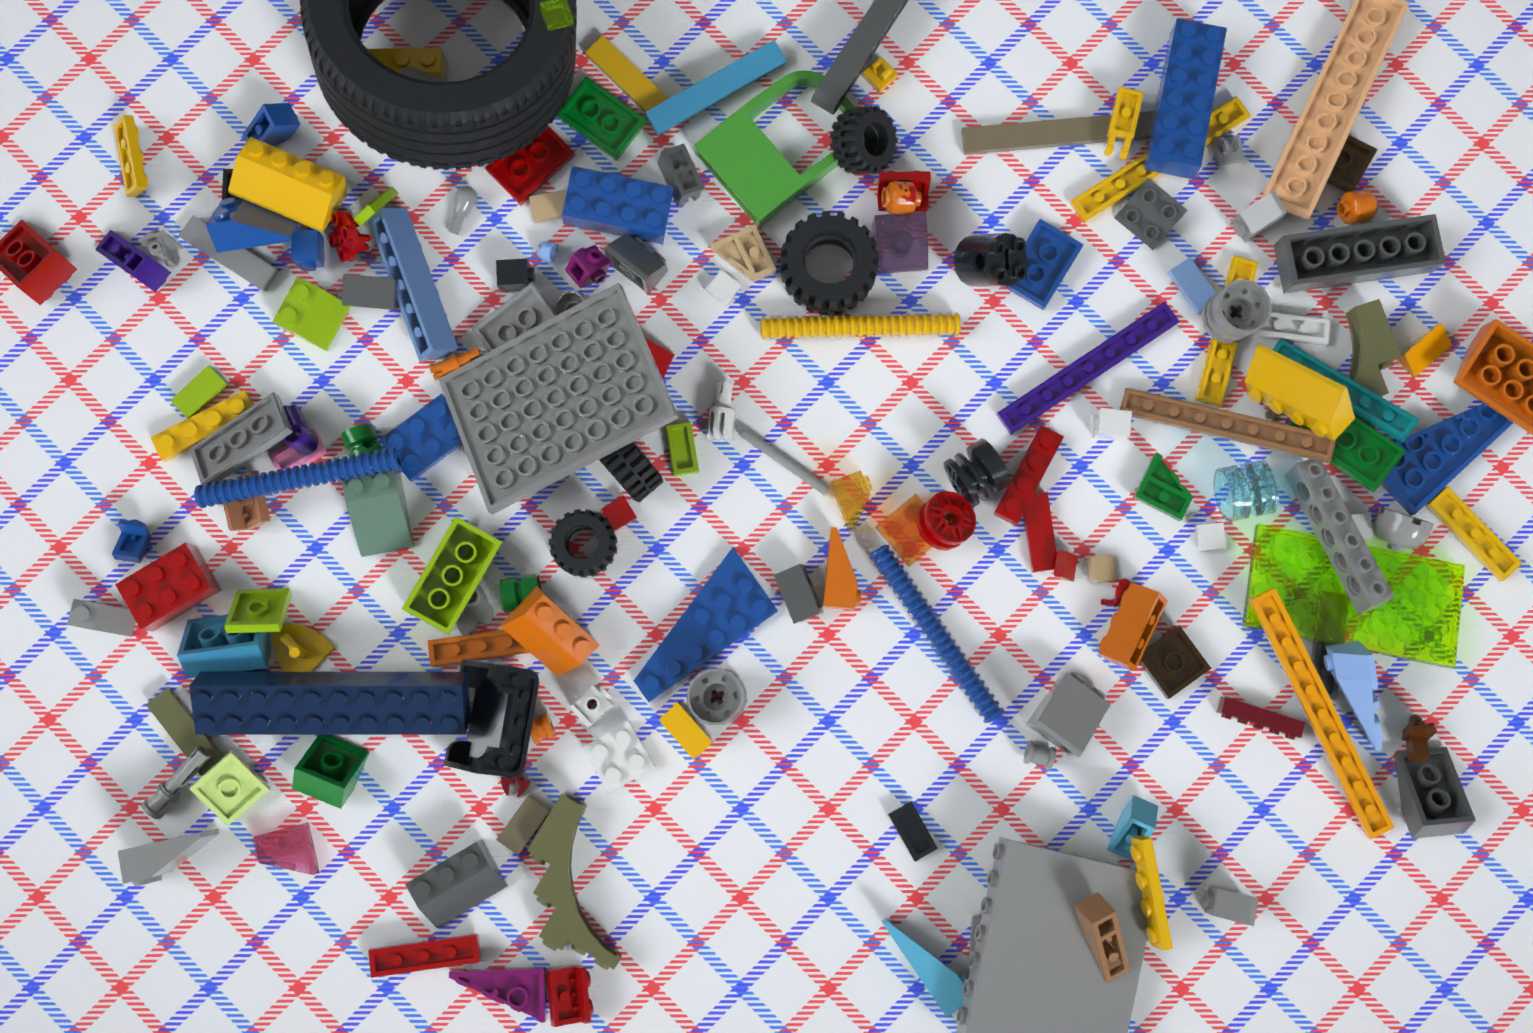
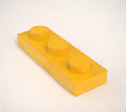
M123 115L113 127L126 197L136 198L147 188L148 178L144 173L143 152L140 150L138 141L139 129L135 125L134 116Z

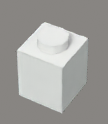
M1100 408L1095 415H1092L1090 421V430H1094L1093 438L1125 441L1130 437L1132 411Z

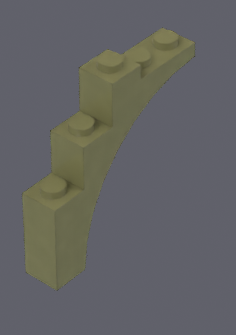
M1377 299L1356 306L1345 313L1352 342L1351 367L1348 377L1383 397L1389 394L1381 370L1394 366L1393 361L1402 355L1381 302ZM1354 414V416H1356L1357 418H1359L1360 420H1362L1363 422H1365L1366 424H1368L1376 430L1375 426Z
M564 792L558 798L527 851L532 853L531 858L542 865H545L546 862L550 864L533 894L538 896L536 900L548 908L551 905L556 907L539 937L544 939L542 943L546 947L554 951L557 948L562 951L566 944L570 942L572 944L571 948L581 955L588 953L595 958L594 962L598 966L606 970L609 967L614 970L622 955L607 945L591 927L581 910L573 883L571 868L573 843L578 825L587 806Z

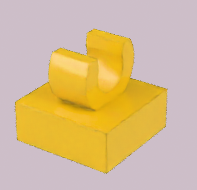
M881 56L862 73V77L879 94L898 76V73Z

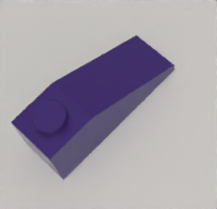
M112 230L107 233L95 249L155 293L164 285L167 277L171 274L160 263Z

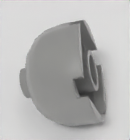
M1380 507L1375 522L1376 533L1379 538L1388 543L1386 548L1398 552H1403L1404 548L1414 549L1420 547L1428 539L1434 523L1404 513L1393 512L1383 507Z

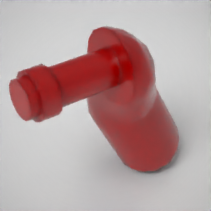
M1126 578L1121 579L1115 589L1114 600L1101 599V605H1114V608L1117 607L1121 602L1124 591L1129 588L1130 581Z

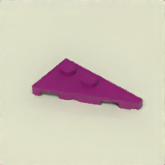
M546 967L455 970L449 972V978L455 980L457 984L464 987L468 986L500 1004H506L519 1013L523 1012L536 1018L541 1023L547 1021Z

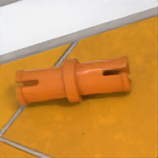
M477 346L458 355L453 353L450 355V358L430 364V371L434 373L433 378L437 380L482 356V353H479L481 352L479 347Z

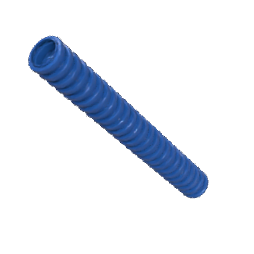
M394 446L390 450L384 448L382 452L375 450L374 453L371 451L366 452V455L359 453L357 457L353 454L349 458L343 456L341 460L339 458H334L333 461L328 459L325 460V463L323 461H318L317 464L312 462L309 466L302 464L301 467L294 466L292 469L287 467L285 470L278 469L276 472L272 470L268 474L262 472L260 475L257 473L253 474L252 477L246 475L244 479L237 477L236 480L231 478L228 481L221 480L220 483L216 481L212 484L206 483L203 486L197 485L194 490V498L200 508H206L207 505L212 507L215 504L221 505L223 502L228 504L231 500L237 502L239 499L242 501L246 500L247 497L253 499L255 496L262 497L263 494L268 496L271 493L278 494L279 491L284 493L288 489L294 491L296 488L302 489L304 486L309 488L312 484L318 486L320 483L325 485L328 481L334 483L336 479L340 482L344 478L350 480L352 476L359 478L360 475L363 477L368 476V473L375 475L377 471L381 474L384 473V470L391 472L393 468L400 470L402 461L398 449Z
M884 544L870 554V560H874V566L880 568L879 573L885 575L883 579L889 581L888 586L894 588L893 593L899 595L897 599L903 601L902 606L908 608L907 613L913 615L911 619L917 621L916 626L922 628L921 633L927 635L926 640L931 641L932 644L930 646L936 648L937 651L935 653L937 655L940 654V660L945 661L946 668H950L951 671L949 673L951 675L954 674L956 677L954 679L955 682L959 681L960 689L964 688L965 696L968 695L970 697L969 702H973L975 704L973 706L974 709L980 711L978 715L984 717L983 722H992L1003 714V707L999 708L998 700L995 701L993 699L995 697L994 694L988 692L990 689L983 685L985 682L979 679L980 674H976L974 672L975 667L969 665L970 660L964 658L966 654L960 652L961 647L956 646V640L950 638L951 633L945 631L947 627L945 625L942 626V620L936 618L937 613L931 611L932 606H928L926 603L928 600L926 598L923 599L921 596L923 593L917 591L918 586L913 585V579H909L907 576L909 573L903 571L904 566L902 564L899 565V559L893 556L895 553L889 551L888 548L890 546L888 544Z

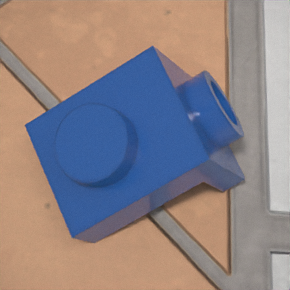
M120 519L118 526L121 534L112 555L115 560L141 563L152 538L146 524L139 520L132 519L129 521Z

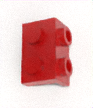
M930 171L879 172L877 184L878 211H887L882 206V191L891 181L913 182L917 191L921 192L920 206L916 207L914 211H928V194L931 182Z
M571 965L546 970L551 1026L559 1027L579 1022L584 1024L591 1023L590 1015L593 1014V1003L588 994L591 978L586 967Z

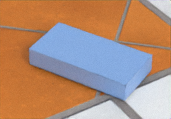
M1191 257L1167 273L1196 314L1203 311V306L1208 299L1216 294Z

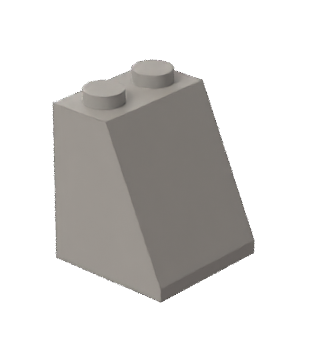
M1068 672L1061 673L1026 725L1067 755L1080 757L1111 704L1105 700L1107 696L1095 687L1091 690L1083 684L1085 680L1075 672L1070 674Z

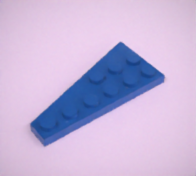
M1483 403L1409 435L1404 443L1395 441L1396 444L1407 451L1381 485L1410 516L1415 515L1508 429L1513 422Z
M733 547L633 680L648 703L778 612Z

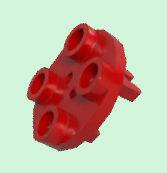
M347 210L333 211L331 214L332 232L328 235L329 245L331 248L336 249L340 262H353L357 252L370 249L368 243L365 242L371 241V237L368 234H360L356 228L360 226L354 221L352 215Z

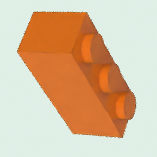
M1131 582L1129 588L1122 595V603L1117 613L1111 618V626L1107 635L1100 642L1098 654L1111 663L1135 672L1168 600L1158 591Z

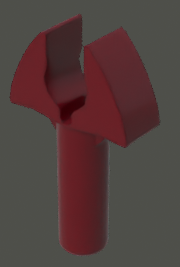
M522 773L517 777L501 776V785L506 796L510 795V786L515 779L519 785L517 798L525 793L531 783V780H525Z

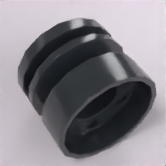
M983 438L966 448L969 460L963 454L957 453L954 456L955 461L949 458L943 463L952 487L956 493L964 497L972 505V508L980 504L979 498L983 501L989 498L986 486L992 492L998 493L1012 483L1011 476L1003 460L993 446Z

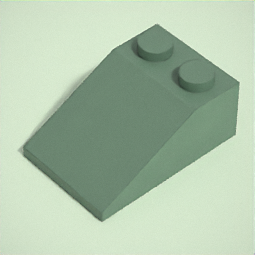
M393 468L391 472L384 470V473L381 474L377 471L375 475L368 473V476L365 477L360 475L359 478H354L352 476L350 480L344 478L342 485L345 502L361 557L414 547L401 471Z

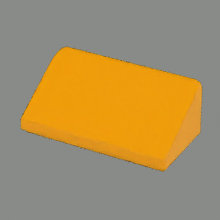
M1439 323L1432 327L1397 359L1413 378L1452 346L1444 326Z

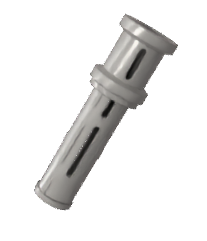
M197 746L170 779L160 783L156 788L155 794L149 800H145L141 806L144 812L154 819H161L168 806L179 799V792L211 758L210 752L202 746Z

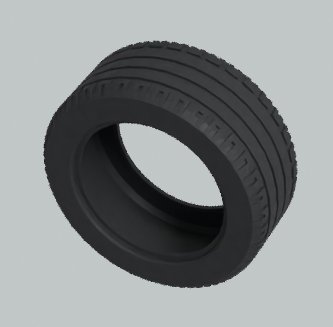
M300 0L301 21L319 87L330 109L334 111L335 116L346 128H349V131L361 142H366L368 147L375 149L380 154L385 153L388 158L396 159L401 163L408 162L411 166H420L425 169L432 167L433 170H449V168L461 170V168L472 169V166L476 165L481 167L484 164H493L497 159L501 161L507 156L510 157L514 155L515 151H521L525 146L530 145L534 138H538L548 129V124H552L561 111V107H563L572 86L576 60V0H502L518 16L525 28V33L520 43L502 63L490 71L473 78L453 82H430L398 73L380 62L363 45L361 38L370 16L385 0Z

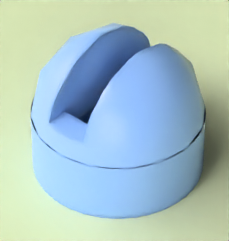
M550 241L541 242L538 245L541 250H536L537 256L545 262L553 263L557 256V244Z

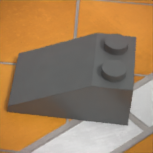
M1447 747L1430 748V758L1425 762L1409 761L1407 751L1395 752L1394 759L1402 813L1411 838L1464 834L1476 819Z

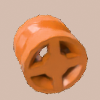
M548 712L542 714L538 719L533 718L531 738L534 744L541 743L544 738L552 739L556 737Z

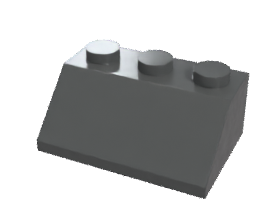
M482 839L405 884L418 909L436 928L441 927L508 886Z

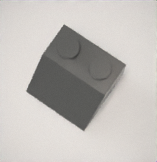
M624 234L604 248L607 259L611 262L613 268L649 295L668 272L665 263L666 259L656 251L651 253L645 248L646 244L637 236L632 238L628 234Z

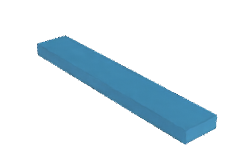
M772 40L645 112V116L656 135L659 136L787 63V60L776 41Z

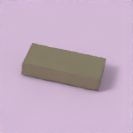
M528 795L496 840L516 855H519L551 810Z

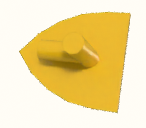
M286 623L283 624L281 632H272L274 654L284 672H312L335 648L330 641L316 630L303 625Z

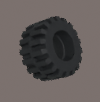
M877 106L849 109L843 111V114H839L837 117L838 122L833 123L832 128L834 130L830 132V138L832 139L830 149L834 151L832 154L834 160H838L837 165L840 168H844L845 172L852 174L880 172L888 167V163L893 162V154L897 153L896 126L893 127L894 121L891 117H887L888 113L885 110H880V107Z
M634 442L599 459L636 502L640 503L663 483L661 474Z
M577 509L571 514L567 512L562 520L558 519L555 522L557 524L556 527L550 531V534H552L551 539H549L550 553L556 564L565 572L573 576H580L581 578H587V576L594 577L599 572L607 570V566L613 563L614 554H617L618 548L616 543L618 541L614 529L602 515L587 509L585 511ZM581 529H590L596 533L599 539L597 550L588 558L579 559L574 557L569 551L570 538Z

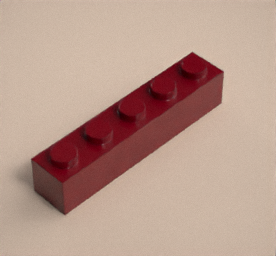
M1228 697L1220 698L1216 712L1222 714V718L1229 720L1235 718L1238 723L1244 725L1250 723L1253 724V728L1259 730L1266 728L1269 729V733L1275 735L1281 733L1290 740L1302 738L1306 723Z

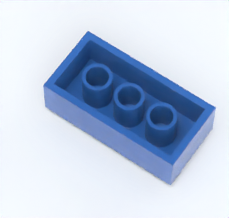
M572 166L562 212L563 224L618 236L628 234L632 238L637 236L643 241L663 245L674 187Z

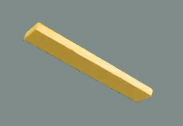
M1235 255L1232 256L1224 287L1235 280L1246 279L1254 281L1258 262ZM1211 337L1195 401L1218 408L1222 407L1238 343L1226 344L1218 342Z

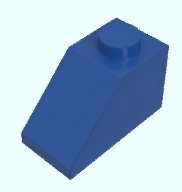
M290 103L263 104L244 131L243 136L246 142L252 137L275 147L289 140L300 126V122Z

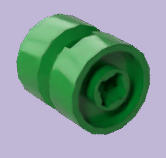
M372 423L354 426L341 434L345 449L351 451L348 457L353 454L357 457L359 453L366 455L368 451L374 453L375 450H380L382 452V446L376 443L378 435Z
M537 573L525 575L521 578L520 582L515 577L500 579V596L504 612H513L536 587L542 590Z

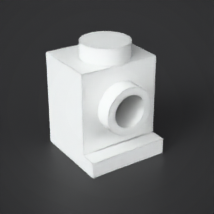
M593 685L570 709L587 727H591L613 705L609 701L612 696L603 686L597 688ZM591 699L597 701V707L593 710L588 707V702Z

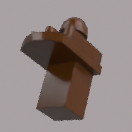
M1418 714L1410 716L1409 724L1402 730V741H1406L1409 761L1425 762L1430 758L1428 740L1437 733V728H1435L1434 723L1425 725V721Z

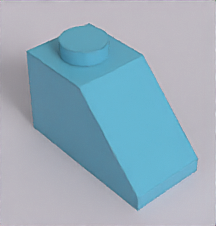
M1133 795L1121 812L1107 850L1132 861L1130 853L1131 837L1138 835L1151 836L1156 829L1158 806Z

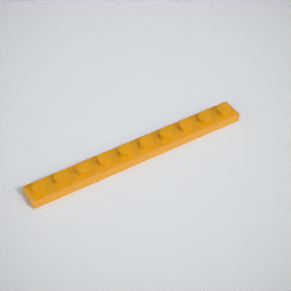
M1270 588L1248 599L1366 837L1373 839L1395 828L1276 588Z

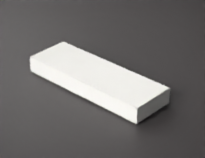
M1271 311V316L1265 326L1249 336L1275 340L1282 338L1291 342L1326 346L1329 344L1331 319Z

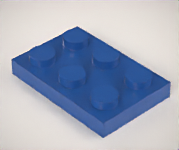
M1039 219L1026 240V277L1013 285L1003 287L1044 310L1084 244Z
M443 394L437 396L379 439L388 450L394 446L398 449L402 461L400 469L411 482L462 445L460 435Z

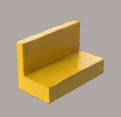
M676 702L659 719L693 760L714 742L679 702Z

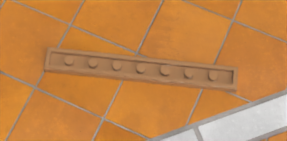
M1125 388L1120 410L1132 411V417L1326 463L1331 462L1336 440L1333 441L1325 436L1319 437L1312 430L1130 388Z

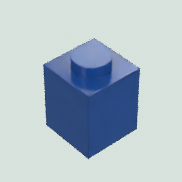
M301 230L296 233L293 241H291L292 262L303 271H315L318 267H325L324 237L318 230Z

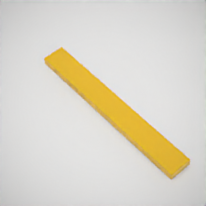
M1237 96L1211 112L1205 146L1251 117ZM1147 153L1071 200V206L1083 223H1086L1138 190L1148 177L1153 180L1163 174L1144 170Z

